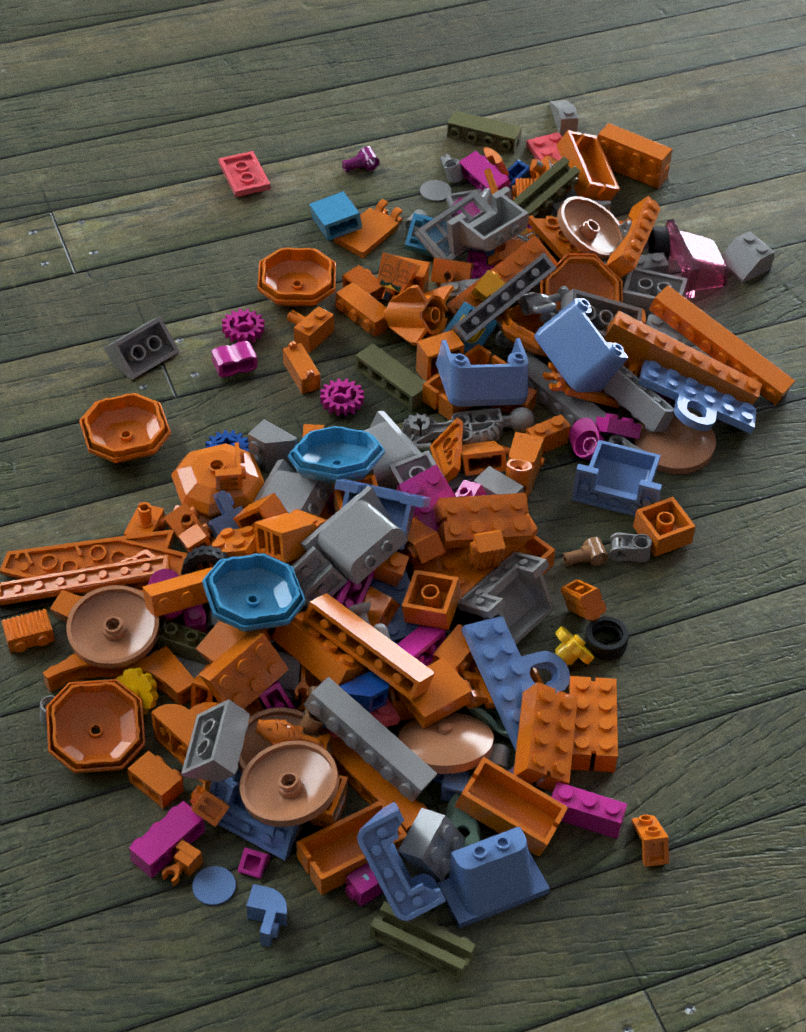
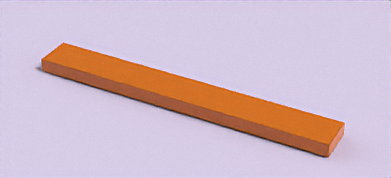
M166 554L1 582L0 606L55 597L62 590L73 594L105 586L149 581L156 571L170 569L171 558Z

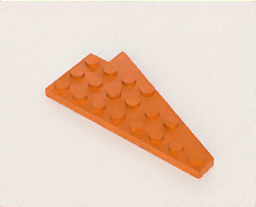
M164 530L7 551L0 568L1 575L24 579L119 563L121 560L134 557L145 549L156 556L168 554L171 558L170 570H172L185 553L170 549L175 532L174 530ZM91 591L79 592L77 594L86 595Z

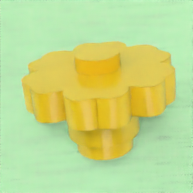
M563 626L555 632L561 643L555 649L556 652L554 654L558 655L567 666L572 665L578 658L586 664H589L594 659L591 651L584 646L586 642L579 635H573Z
M131 668L125 670L122 676L116 678L142 699L143 715L147 714L149 709L156 706L158 693L156 692L157 683L150 673L143 674L141 668Z

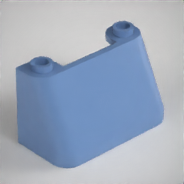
M584 298L573 300L541 326L534 336L573 390L577 392H601L628 359V356L620 344L607 343L587 317L592 309L590 303Z
M393 802L382 808L359 830L357 840L397 918L408 921L442 904L446 899L431 875L421 873L411 878L393 843V841L399 839L398 828L405 821L396 803Z

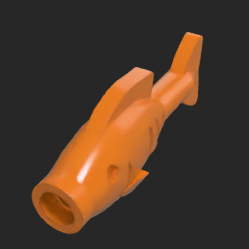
M259 719L255 730L256 734L269 741L271 745L286 741H307L319 745L326 750L330 734H324L318 738L302 734L303 726H294L287 722L286 719Z

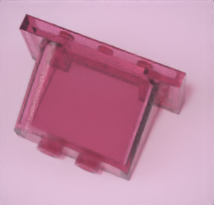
M674 219L666 220V227L670 236V256L668 261L675 260L676 257L683 271L682 277L688 278L684 292L686 299L694 298L695 290L727 286V263L723 260L720 249L716 247L713 239L680 230Z

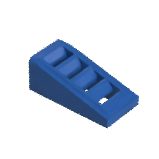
M517 160L507 169L510 174L508 178L512 180L510 189L512 185H515L516 178H531L530 166L520 160Z

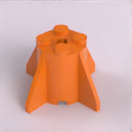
M412 285L400 294L393 296L383 312V317L387 320L388 326L394 334L399 335L411 345H417V341L422 340L424 336L429 338L443 333L446 329L445 326L448 318H445V312L448 311L445 302L454 287L453 285H445L423 293L419 285Z

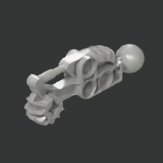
M525 407L514 409L508 416H502L500 408L457 412L453 414L451 420L442 423H436L433 417H427L426 413L419 415L417 412L416 416L409 415L408 419H404L402 432L420 452L431 451V443L428 442L437 439L456 418L463 421L462 444L493 440L497 442L503 434V427H511L516 432L524 433L526 432L525 429L534 425L535 418L532 411Z

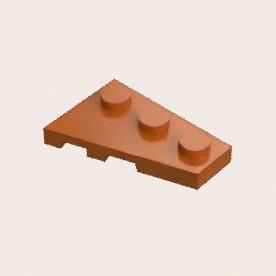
M456 418L430 445L433 459L447 483L456 478L461 466L463 421L459 418Z

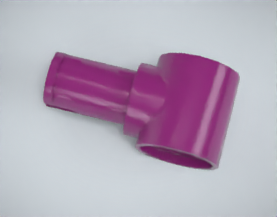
M367 146L362 148L356 157L343 160L342 167L345 172L356 168L374 170L379 166L380 161L373 149Z

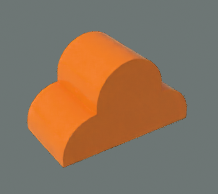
M203 702L189 710L178 704H166L156 708L151 712L155 740L177 761L184 765L197 714L219 703ZM198 779L202 784L206 781L211 785V781Z

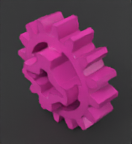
M239 308L238 312L232 310L231 315L226 314L225 319H222V333H224L225 338L230 337V342L237 340V343L249 340L255 342V338H261V334L264 333V319H262L261 314L256 315L255 310L249 312L248 308L245 311Z
M337 378V382L330 380V385L324 384V389L320 391V403L323 404L324 410L329 409V414L336 412V416H339L340 413L347 416L348 412L355 414V409L360 410L361 405H364V390H361V385L356 386V381L349 383L347 378L344 381Z

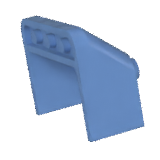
M520 338L515 340L512 353L507 359L508 364L471 365L465 355L460 353L451 354L447 341L442 340L436 366L448 401L452 405L460 407L521 405L526 402L528 396V358Z

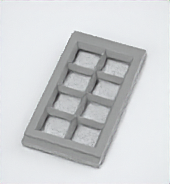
M477 190L473 191L414 232V235L434 258L456 260L471 248L465 247L455 254L449 250L447 221L463 213L467 216V223L469 224L491 211L492 207Z

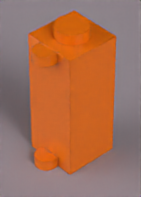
M290 342L288 347L283 348V364L301 394L320 389V373L301 343Z

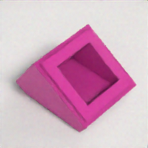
M244 848L237 872L261 879L271 855L254 849Z

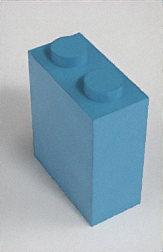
M344 191L309 204L314 222L328 241L363 228L360 213Z

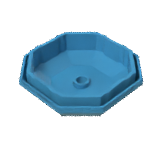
M332 426L310 431L288 454V459L303 478L335 484L336 480L341 479L351 481L364 479L385 454V450L374 435H371L369 432Z
M265 553L220 559L202 580L214 618L242 632L286 626L291 623L306 602L293 567Z

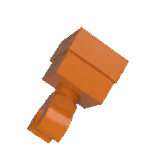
M182 839L175 846L177 851L174 856L175 864L166 867L162 871L163 880L168 875H175L171 879L173 886L179 883L182 871L191 876L203 863L201 851Z

